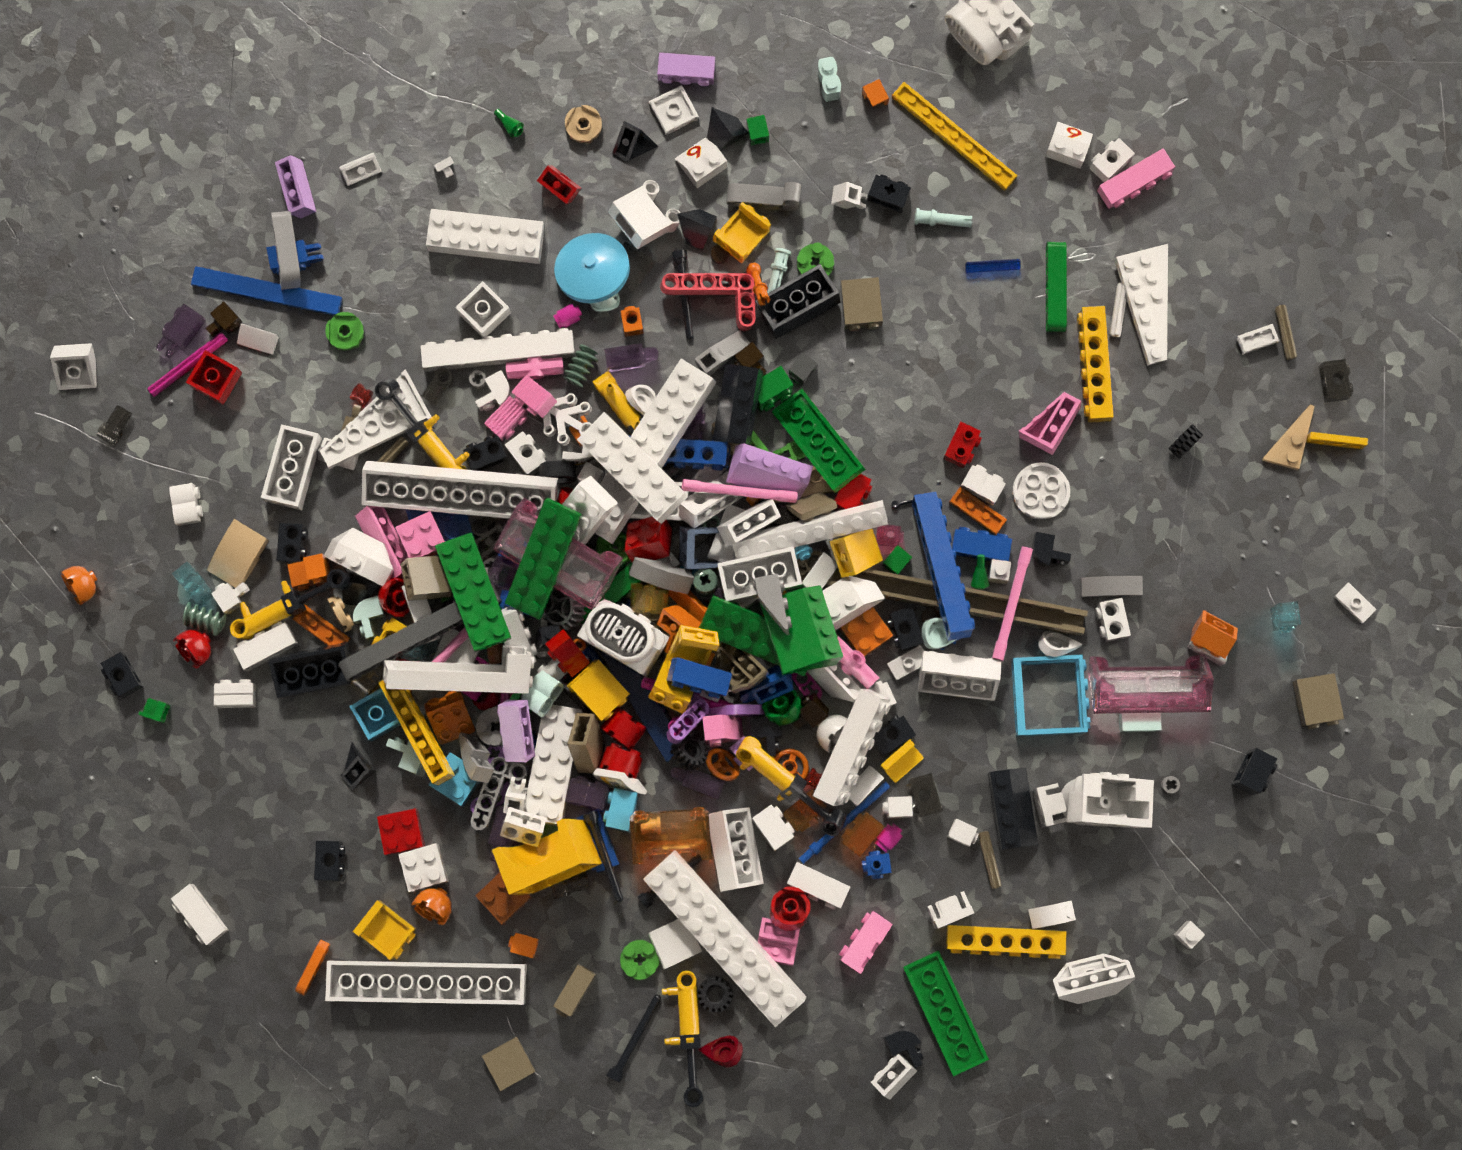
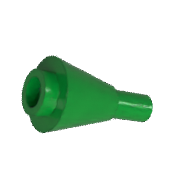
M500 109L495 110L494 115L501 120L511 138L518 137L523 133L524 124L505 115Z
M983 554L977 555V566L970 584L977 590H985L989 587L988 576L984 567L985 555Z

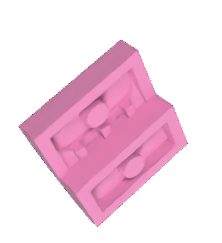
M762 917L758 943L777 964L793 967L800 929L785 931L775 926L771 919Z

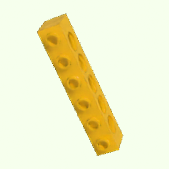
M1105 306L1082 307L1080 313H1077V323L1081 325L1078 339L1079 343H1082L1080 361H1083L1084 368L1081 369V378L1085 380V387H1083L1082 393L1083 398H1086L1087 404L1084 406V416L1088 418V422L1111 421L1113 418ZM1087 325H1095L1096 331H1090ZM1089 343H1096L1098 349H1091ZM1090 361L1098 362L1099 367L1093 368L1090 365ZM1091 380H1099L1100 386H1094ZM1097 397L1101 399L1102 404H1094L1093 398Z
M383 680L378 682L432 784L439 786L454 777L455 774L410 690L386 689Z
M947 925L946 949H950V953L962 954V950H970V954L982 955V951H990V955L1001 956V952H1009V956L1021 957V953H1029V957L1041 958V954H1049L1048 958L1060 959V955H1066V931ZM965 934L970 935L972 939L971 944L968 946L963 945L961 941L962 936ZM985 935L991 938V944L988 947L983 946L981 943V939ZM1004 936L1009 937L1011 941L1010 946L1007 948L1001 945V939ZM1024 937L1030 940V946L1027 949L1022 948L1020 944ZM1044 938L1050 942L1047 950H1043L1040 946V942Z

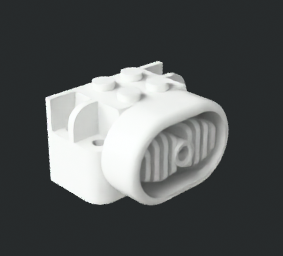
M959 0L944 16L945 24L953 37L973 59L982 65H989L996 58L999 60L1008 59L1029 41L1034 27V23L1013 0Z
M603 599L589 613L577 636L647 677L665 648L669 636L651 625V621L641 614L635 615V611L624 604L620 606Z
M1109 772L1082 774V776H1078L1076 779L1068 782L1062 789L1061 793L1063 794L1067 809L1063 814L1067 818V823L1078 825L1152 828L1154 780L1129 778V774L1112 775Z

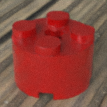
M616 707L612 711L613 715L604 721L600 728L614 740L623 744L628 750L633 749L645 733L646 727L632 719L630 714Z
M611 743V746L606 747L599 769L623 772L628 778L637 779L643 759L640 757V752L632 749L626 751L622 749L621 745Z
M785 887L772 898L770 918L772 923L782 930L794 931L801 929L808 919L810 901L801 889ZM788 906L792 907V911H788Z

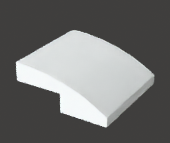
M679 919L648 933L663 969L702 952L697 939Z

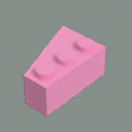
M1065 392L1062 393L1041 414L1033 418L1026 427L1019 430V438L1053 455L1081 409V401Z
M729 715L703 717L706 745L710 744V748L721 747V743L735 742L744 736L741 717L736 718L732 716L730 718Z
M874 911L870 914L868 912L861 920V923H863L860 930L855 929L850 937L852 942L849 946L845 945L839 953L841 956L840 961L859 974L862 973L863 968L893 925Z

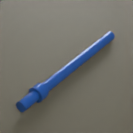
M886 781L846 816V821L841 831L890 788ZM825 834L817 842L814 841L809 846V849L798 859L804 864L814 854L820 853L822 851L821 848L835 836Z

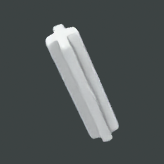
M1118 283L1110 327V336L1112 337L1121 336L1126 305L1125 289L1122 283Z

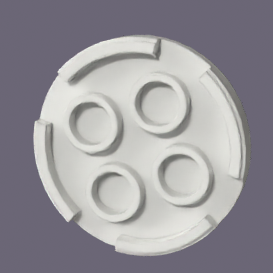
M1042 462L1034 463L1025 467L1017 475L1013 483L1012 494L1016 506L1023 514L1033 519L1046 520L1055 517L1065 508L1070 497V485L1065 475L1056 466Z

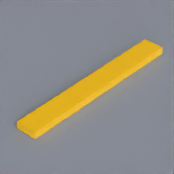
M903 82L892 94L894 100L1004 191L1017 178L1018 175L908 84Z

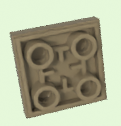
M822 492L798 499L796 503L786 504L787 510L803 521H811L817 515L830 514L831 510L837 508L836 501Z
M518 1037L482 1056L500 1091L536 1072Z

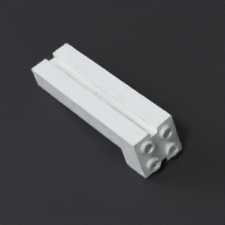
M503 646L501 664L384 660L383 681L386 689L529 693V688H532L533 684L530 668H534V657H531V652H528L526 646Z

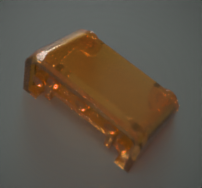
M695 807L688 810L654 812L638 810L630 816L633 864H643V858L647 856L649 859H653V855L671 854L674 850L678 853L692 852V857L696 856L697 853L702 856V860H712L709 812L705 808Z

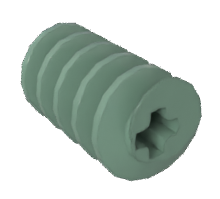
M580 344L579 349L581 351L575 352L577 357H572L571 361L573 364H568L569 370L564 371L566 377H562L572 385L583 388L580 380L587 381L584 374L590 375L588 367L594 368L595 366L591 362H598L599 360L595 357V355H598L596 351Z
M703 568L694 574L693 585L696 593L702 597H710L716 592L718 586L717 576L711 569ZM709 581V583L702 585V582Z
M188 602L183 613V625H190L191 628H197L199 631L204 630L207 634L212 632L213 636L219 635L225 626L226 614L222 618H220V612L213 616V609L206 613V607H202L199 611L198 604L191 608L192 603Z

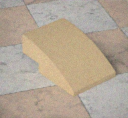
M234 519L218 545L207 571L236 588L241 583L246 582L260 560L259 556L269 543V540Z

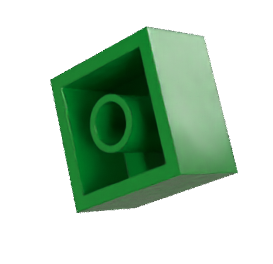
M782 366L762 377L757 404L760 412L764 410L766 412L770 411L775 407V403L780 400L782 402L786 401L793 393V383Z

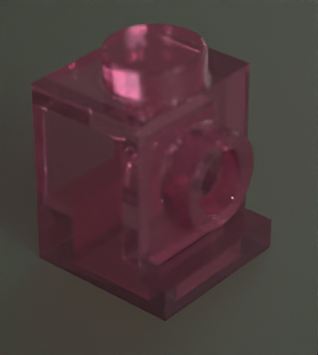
M884 525L877 527L876 541L878 545L896 547L899 546V542L903 543L904 531H901V526ZM887 532H893L894 536L892 538L888 537Z

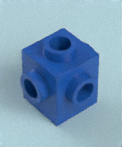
M880 851L868 852L869 856H865V861H862L863 873L867 872V876H872V879L884 878L883 874L892 873L889 853L880 854ZM875 861L879 863L877 869L873 867V862Z

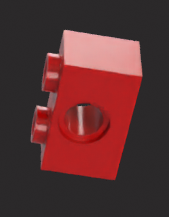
M548 165L537 179V182L566 204L572 203L582 189L553 165Z

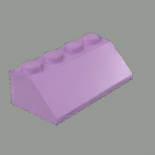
M740 444L735 446L726 483L741 487L797 492L798 500L809 484L813 466L747 444Z

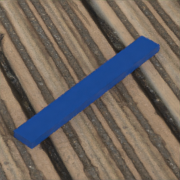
M195 266L191 285L329 315L339 313L343 299L340 296L302 288L281 290V286L278 283Z

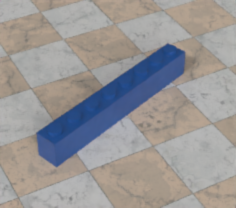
M936 492L914 495L912 508L947 639L950 641L971 637L975 629V622L969 615L970 604L968 600H965V585L960 581V567L956 566L955 563L956 552L950 545L952 539L950 532L946 530V516L942 515V501L937 497Z

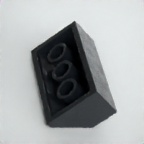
M821 264L769 292L770 302L767 303L765 300L766 305H760L758 299L755 300L767 327L775 339L841 303L839 291Z
M725 365L712 440L737 445H750L763 376L761 369L740 365Z
M344 642L274 656L268 660L277 698L353 683V681L347 682L338 665L339 662L351 656L349 643Z
M1026 768L989 772L988 780L999 850L1038 845Z

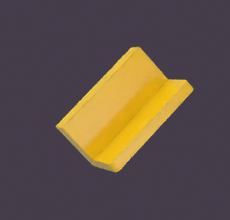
M908 740L880 765L894 783L899 781L923 759V756L914 747L915 744L911 740Z

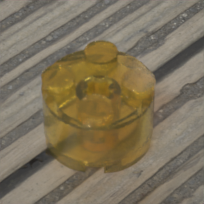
M632 583L630 607L635 613L645 614V612H651V614H661L663 608L669 607V590L649 583H645V586H642L640 583Z

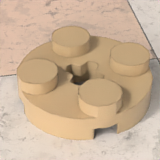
M588 105L572 108L565 118L566 133L576 142L591 143L600 135L602 130V120L598 111ZM586 120L588 126L580 128L579 122Z
M334 595L327 598L329 603L333 602L330 606L339 624L341 623L342 627L346 626L342 628L343 631L346 633L352 630L351 626L354 623L348 613L344 614L342 609L345 608V605L341 598Z

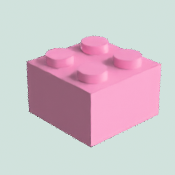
M431 511L395 527L409 558L435 556L438 554L435 545L445 542Z

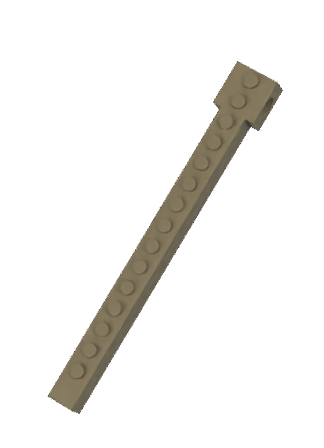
M813 551L810 554V558L803 561L797 559L802 582L823 552ZM838 567L824 587L828 588L842 579ZM866 569L857 575H853V577L875 582L885 599L939 609L933 583L930 580ZM965 587V600H968L970 604L969 615L1003 621L1009 600L1008 595ZM1019 598L1012 623L1082 636L1085 631L1083 627L1084 617H1087L1088 611Z

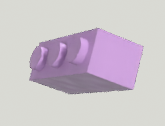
M659 53L657 73L659 81L663 83L680 82L683 85L698 83L700 86L713 85L715 57Z
M290 155L275 162L287 209L291 212V215L301 219L316 212L302 160Z
M506 700L499 704L497 714L500 719V734L503 741L502 750L505 762L529 761L535 757L528 700Z

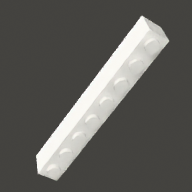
M562 328L558 329L557 332L543 330L539 331L538 334L523 332L519 334L520 336L504 334L500 338L484 336L480 340L465 338L460 342H455V340H446L441 344L427 342L425 345H421L422 367L425 372L500 365L506 364V362L526 361L530 357H542L543 359L575 357L572 330L568 331V329Z
M883 500L832 512L827 515L816 516L811 521L800 520L759 530L736 543H732L736 559L789 547H799L888 525Z

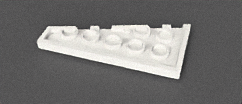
M1168 244L1118 256L1114 259L1121 283L1125 289V296L1147 366L1167 360Z
M405 369L396 379L400 385V392L397 396L417 421L425 418L430 419L431 415ZM376 397L352 422L350 421L345 426L346 428L320 450V454L328 469H331L407 432L412 426L391 400H381Z

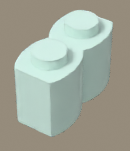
M833 57L819 59L817 73L819 81L822 83V96L826 102L838 100L840 98L841 82L837 76L836 61Z
M542 670L534 676L532 688H529V693L522 694L521 700H528L529 709L543 718L563 691L564 685Z

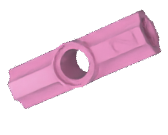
M530 357L526 361L506 362L507 379H520L527 375L532 380L544 378V376L564 374L563 357L546 359Z
M838 636L837 638L843 653V658L840 660L841 669L847 675H853L866 689H869L879 677L865 663L864 655L857 650L853 651Z

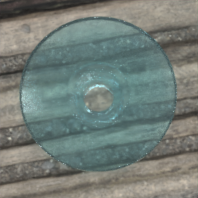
M437 640L426 643L407 652L402 657L409 661L428 659L437 653L439 643Z

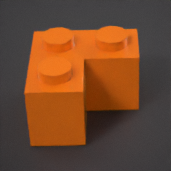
M322 553L303 557L302 562L288 564L292 588L298 589V591L309 590L310 586L317 585L318 587L326 583L327 575L331 571L329 560Z
M678 604L663 608L657 625L670 635L664 649L667 654L680 625L698 628L701 623Z

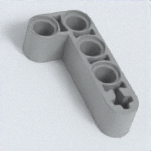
M786 182L784 187L731 183L728 184L726 203L730 206L739 207L743 202L746 205H751L753 208L797 211L800 206L801 184Z
M291 212L271 213L281 290L300 288L301 276Z
M496 757L491 761L490 765L494 771L489 782L497 780L498 787L495 790H490L489 783H483L471 817V826L474 829L484 831L489 827L506 778L511 780V777H514V769L521 767L523 775L519 778L515 777V781L521 782L522 779H526L528 771L524 765L517 762H505L503 757ZM498 761H503L505 764L504 770L496 771L495 764ZM485 798H490L492 801V805L488 809L482 807V801ZM479 809L489 813L488 816L484 814L483 821H485V824L480 825V827L476 823V819H480L482 813H478Z

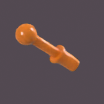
M750 263L746 268V272L754 279L753 293L757 296L760 305H766L765 300L769 303L770 297L767 293V285L762 283L760 278L761 267L757 263Z

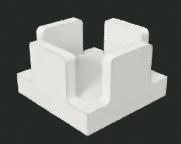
M1058 783L1032 790L1042 828L1067 822V818L1053 821L1052 815L1060 814L1067 810L1063 794L1061 792L1052 795L1046 794V790L1058 788Z
M964 891L959 893L964 908H961L955 895L935 903L940 915L938 919L932 905L927 906L935 929L974 914Z

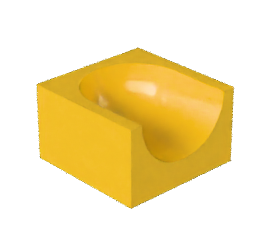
M564 818L556 821L558 831L540 838L537 847L524 844L516 847H497L493 849L492 852L508 894H534L601 865V859L585 821Z

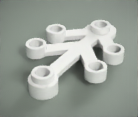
M572 393L567 394L565 397L557 398V403L543 418V432L547 437H552L555 435L556 429L551 424V414L556 417L558 428L557 440L563 446L568 445L570 442V437L566 434L565 423L579 430L581 435L592 425L589 422L581 423L571 417V415L578 413L588 415L592 411V407L588 402H582L580 405L574 406L577 404L578 399ZM564 404L573 406L562 410L556 408Z

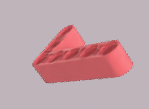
M669 273L661 281L660 289L666 295H735L736 325L738 329L749 331L755 323L754 279L749 274ZM666 281H671V282H673L674 287H672V288L667 287V286L665 285V282H666ZM684 281H690L693 287H686ZM708 281L712 287L707 288L702 282ZM722 281H727V282H729L730 287H728V288L724 287V286L721 284V282H722ZM740 281H746L749 287H742ZM742 299L748 300V302H749L750 305H749V306H744V305H742L741 300H742ZM741 318H748L750 324H744Z

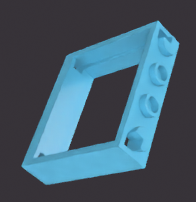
M1083 655L1022 657L1011 660L1016 737L1084 734L1088 732L1091 721L1090 717H1087L1086 710L1089 709V698H1086L1085 690H1088V680L1084 679V671L1087 670V664L1085 659H1083ZM1075 663L1079 727L1026 730L1021 665Z

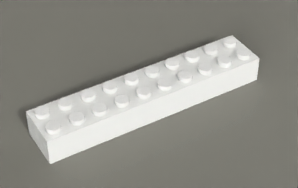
M680 359L630 438L662 468L717 382L698 368ZM607 472L600 485L618 504L595 533L613 544L639 502Z
M366 461L362 469V505L537 521L546 498L557 502L558 478Z
M676 850L644 877L643 880L774 1027L805 1002V994Z
M327 961L325 1001L526 1004L527 964Z

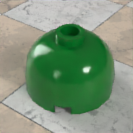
M795 690L762 704V709L767 718L780 726L791 724L797 720L802 707L800 696Z

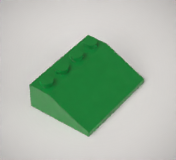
M821 585L801 588L782 595L783 598H787L789 609L785 610L786 617L790 616L792 628H788L790 635L784 633L761 605L782 675L835 666L843 658Z

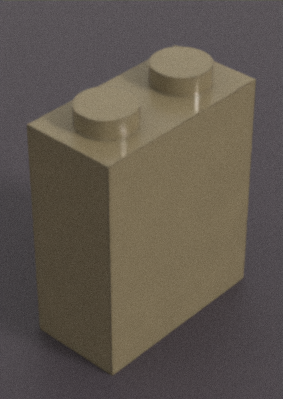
M879 277L841 280L840 289L844 329L858 331L860 328L868 327V329L873 330L882 326L883 316Z
M439 556L406 558L400 564L408 601L453 596Z
M1335 673L1293 681L1302 727L1308 726V729L1320 728L1322 723H1327V726L1338 725L1339 721L1344 719Z
M576 713L567 745L578 773H594L600 763L605 741L595 714Z
M578 964L553 1006L557 1008L555 1012L563 1017L572 1016L597 974Z

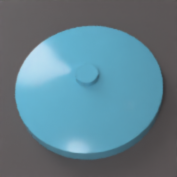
M589 233L572 239L561 249L555 261L554 272L560 289L569 298L582 303H597L611 298L622 289L629 276L630 262L625 248L615 238L601 233Z

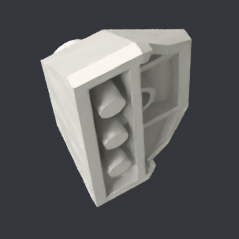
M354 528L333 538L324 554L326 558L381 586L390 579L394 571L385 544Z
M853 576L844 577L823 590L835 630L885 599L875 582Z
M840 661L835 666L807 670L819 685L834 698L853 702L857 699L860 690L865 689L853 675H847L843 672Z
M1100 954L1066 963L1057 977L1053 979V984L1059 999L1081 1004L1116 995L1135 980V975L1128 960Z

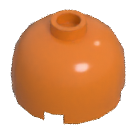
M72 566L60 572L69 592L71 591L73 595L77 596L74 597V600L79 605L86 603L93 597L96 591L95 582L97 581L93 571L88 572L84 567Z
M442 888L424 889L412 902V906L416 905L414 910L429 921H432V918L438 920L436 924L444 925L452 912L451 901L447 896V892Z

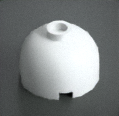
M839 714L829 715L817 725L816 737L818 743L828 753L830 751L833 752L848 719Z

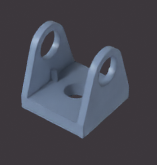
M680 526L679 563L682 567L686 569L718 568L717 564L722 562L697 561V559H694L695 536H698V534L719 533L717 527L693 528L691 526Z

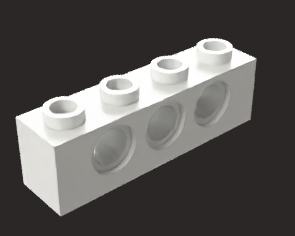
M726 471L723 475L710 482L736 486L726 483L729 471ZM695 492L688 496L679 506V517L691 527L696 528L743 496Z

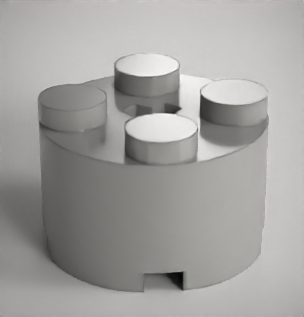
M492 707L481 713L476 723V731L479 738L488 746L503 747L500 731H492L494 729L493 725L500 723L497 714L498 707Z

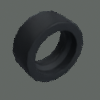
M565 461L543 462L540 464V477L558 478V484L572 483L576 480V465Z

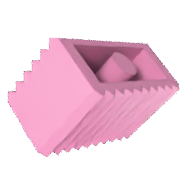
M527 375L512 390L515 396L514 400L521 406L524 404L528 406L526 410L534 417L538 414L541 418H544L547 412L557 403V400L548 391Z
M509 396L484 424L501 441L505 438L508 440L514 434V428L517 425L521 426L527 420L526 416L528 413L526 409Z

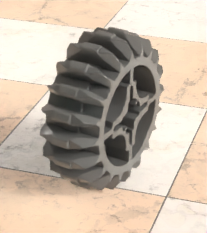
M567 579L556 580L544 610L543 620H548L547 625L559 626L560 631L563 629L572 630L574 627L579 626L580 622L584 620L582 615L587 613L584 610L588 606L584 604V600L587 597L582 596L584 590L579 589V585L574 584V581Z

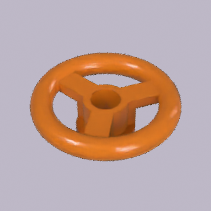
M713 748L708 751L706 764L713 776L724 781H733L739 776L740 767L733 760L735 757L730 752L721 748ZM718 754V760L712 764V756ZM725 757H727L732 762L734 768L728 764V762L725 760ZM728 771V772L731 773L732 775H724V774Z
M784 749L779 751L776 757H773L778 762L782 756L790 754L789 759L784 761L782 766L786 769L788 764L793 765V770L789 772L792 775L799 774L803 779H806L809 772V764L803 753L796 749ZM796 756L802 761V774H800L797 771L798 765L795 762Z

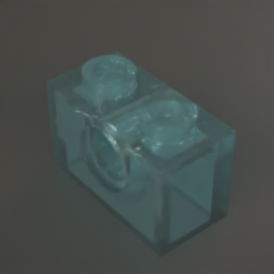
M185 562L172 573L192 599L200 606L213 596L211 594L214 592L213 589L189 562Z
M1298 601L1278 603L1270 608L1273 631H1279L1280 634L1290 633L1292 630H1296L1297 626L1301 625Z

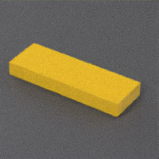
M1310 432L1307 435L1306 442L1363 449L1368 445V438Z

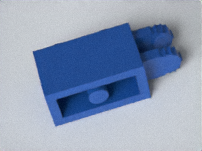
M304 240L295 241L300 271L311 266V263L323 261L324 258L321 254L308 255V252L320 250L321 244L306 245ZM276 246L266 247L270 269L274 274L279 275Z
M778 665L767 669L769 675L756 687L739 692L741 694L740 701L748 703L756 700L760 705L794 690L792 675H782Z

